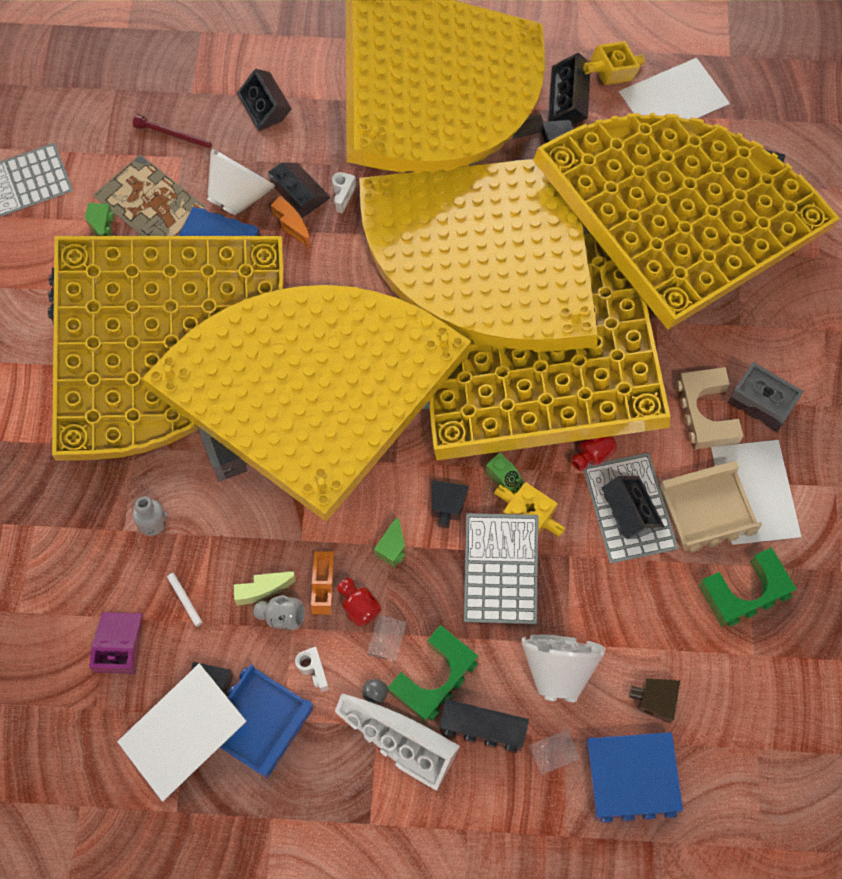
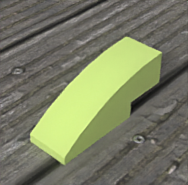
M283 572L254 575V583L234 585V600L237 606L262 601L278 594L296 582L295 573Z

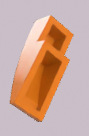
M279 196L271 204L272 215L280 220L283 231L309 248L311 246L310 238L302 218L285 199Z
M314 551L311 612L312 615H332L334 551Z

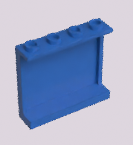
M193 207L178 236H260L259 228L252 224L247 225L237 219H229L221 214H214L206 209Z
M251 664L249 668L246 667L239 677L240 681L237 685H233L227 694L230 702L246 722L219 748L268 779L315 707L313 703L297 696L255 669Z
M672 732L598 737L586 740L596 813L594 819H600L601 823L613 822V818H622V821H633L636 816H643V820L656 819V815H664L665 818L678 817V813L683 811Z

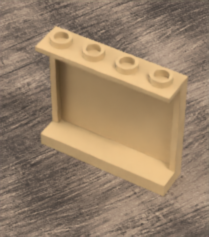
M737 461L662 481L660 490L684 552L688 550L695 552L702 549V546L709 545V547L720 544V541L728 540L730 542L737 540L741 535L752 536L758 533L762 522L757 523L737 474L739 469Z

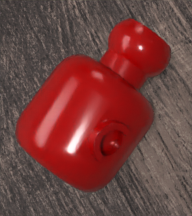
M608 436L582 440L578 445L580 453L573 455L571 463L578 471L585 470L588 464L593 466L601 465L617 450V443L614 437Z
M349 577L337 585V591L346 598L342 604L343 609L347 613L348 619L357 626L363 627L381 613L382 607L368 588L361 587L357 589L354 580Z

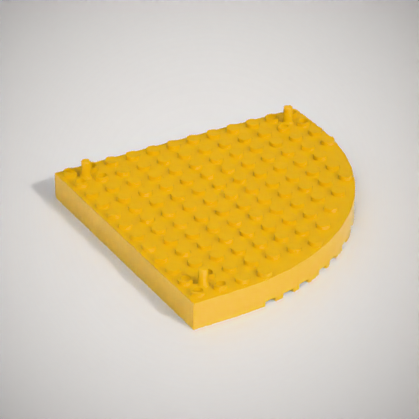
M346 0L347 162L402 173L405 171H413V173L429 171L430 173H436L439 170L447 172L455 170L457 167H467L469 164L482 161L488 155L497 152L519 130L538 100L545 72L543 24L455 0Z
M632 113L624 117L612 116L611 119L603 121L600 119L596 120L593 124H584L538 147L533 159L535 164L667 330L828 232L840 219L801 174L797 175L791 170L792 166L788 163L784 164L777 158L778 155L775 153L770 154L763 149V145L754 140L750 142L743 138L741 133L734 134L727 131L728 128L724 126L703 123L704 120L690 117V119L680 118L676 114L661 116L655 115V113H650L649 115Z
M533 159L457 167L455 170L447 172L444 170L436 171V173L422 171L421 173L410 172L360 178L361 214L368 247L380 275L390 286L392 292L394 291L399 296L400 300L419 307L467 339L473 340V343L483 346L493 345L497 346L498 349L511 348L515 349V351L526 349L534 350V352L597 347L598 334L582 222Z
M591 233L585 234L584 240L598 334L597 347L534 352V350L526 349L515 351V349L511 348L498 349L497 346L493 345L483 346L470 340L471 348L469 354L430 399V418L436 460L670 428L671 416L647 304Z
M55 236L52 455L55 461L111 459L145 453L171 444L198 430L197 425L148 390L142 378L181 338L209 317L244 299L283 289L282 236Z
M333 285L299 286L275 290L244 299L209 317L181 338L142 379L148 390L327 522L469 354L471 341L419 307L389 295L358 287Z

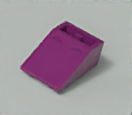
M102 612L90 656L89 668L94 673L136 674L142 613Z

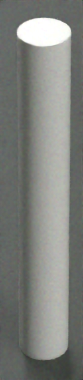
M174 573L169 574L167 578L196 627L200 626L203 622Z

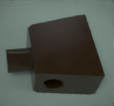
M647 678L643 682L642 688L630 687L629 698L640 700V712L671 723L675 717L680 681Z

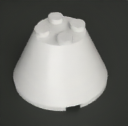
M212 148L208 182L209 197L207 199L220 207L224 205L222 209L237 215V213H241L274 189L275 185Z
M531 635L528 640H526L525 636L522 638V646L537 691L540 695H545L544 699L549 701L565 698V701L577 702V697L583 691L605 655L606 650L602 645L587 641V644L577 643V638Z

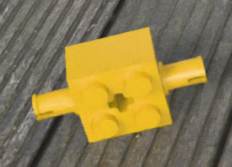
M626 41L597 45L590 58L591 63L584 64L583 71L585 74L597 72L604 85L628 82L634 79L640 67L644 65L645 57L642 54L634 56Z
M527 482L515 494L502 484L498 486L499 489L495 490L494 495L508 503L503 514L538 515V535L543 529H547L558 538L564 533L566 527L552 519L558 503Z

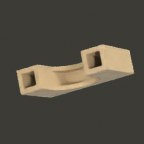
M726 367L681 373L678 381H676L677 391L681 393L682 397L680 404L686 413L684 417L685 424L689 426L690 430L689 441L693 443L694 450L739 444L743 438L739 419L711 421L705 418L697 408L698 398L708 394L727 391L730 383Z

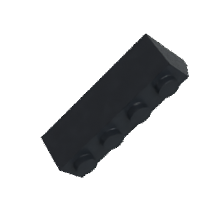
M579 52L552 66L548 122L569 120L572 125L588 119L590 73L585 74L583 66L585 63L591 62Z
M446 699L440 732H443V735L449 738L460 736L464 737L463 740L466 742L476 743V741H480L490 748L501 746L505 747L507 752L517 753V750L522 751L529 719Z

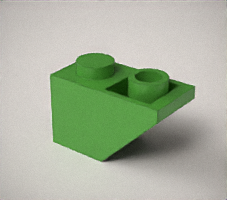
M88 203L85 219L89 228L96 236H111V223L115 220V213L112 212L110 205Z

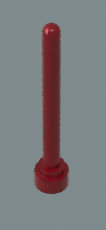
M140 114L134 116L133 127L144 129L146 127L207 148L212 147L211 141L147 121L145 116Z

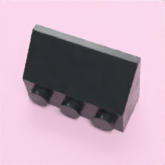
M255 68L237 92L252 121L260 131L282 122L292 110L272 74L268 71Z
M282 162L268 172L270 182L275 185L274 188L303 218L330 199V196L298 163Z
M617 476L601 487L604 498L609 503L612 514L617 519L621 527V533L626 539H638L665 527L640 476Z

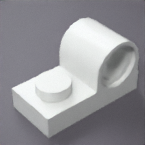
M339 172L334 174L332 183L333 191L336 194L334 198L336 212L343 214L355 190L356 178L353 175Z
M313 647L300 652L295 659L299 672L305 675L315 673L316 675L312 676L315 688L320 687L321 692L329 690L317 648ZM310 659L311 664L308 667H302V660Z

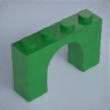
M772 547L754 555L750 560L763 585L762 595L756 600H743L735 596L729 589L720 571L702 579L698 586L721 627L727 625L733 627L740 623L739 619L744 617L750 619L758 614L757 611L761 609L767 611L776 606L775 602L781 600L783 603L793 598L792 594L797 589Z
M441 625L427 640V645L448 663L450 676L447 682L437 689H423L400 672L387 688L393 697L425 723L429 719L433 721L440 712L438 708L442 703L445 705L446 699L450 700L452 698V691L455 688L459 689L466 681L465 675L468 672L472 673L479 665L477 663L479 656Z

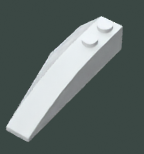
M346 694L340 696L335 712L351 727L359 729L368 742H374L381 749L380 752L385 757L388 755L392 758L400 770L437 791L454 761L460 747L459 745L404 715Z

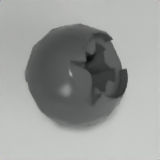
M375 678L364 683L362 695L367 701L374 704L376 702L381 703L387 697L388 689L383 681Z

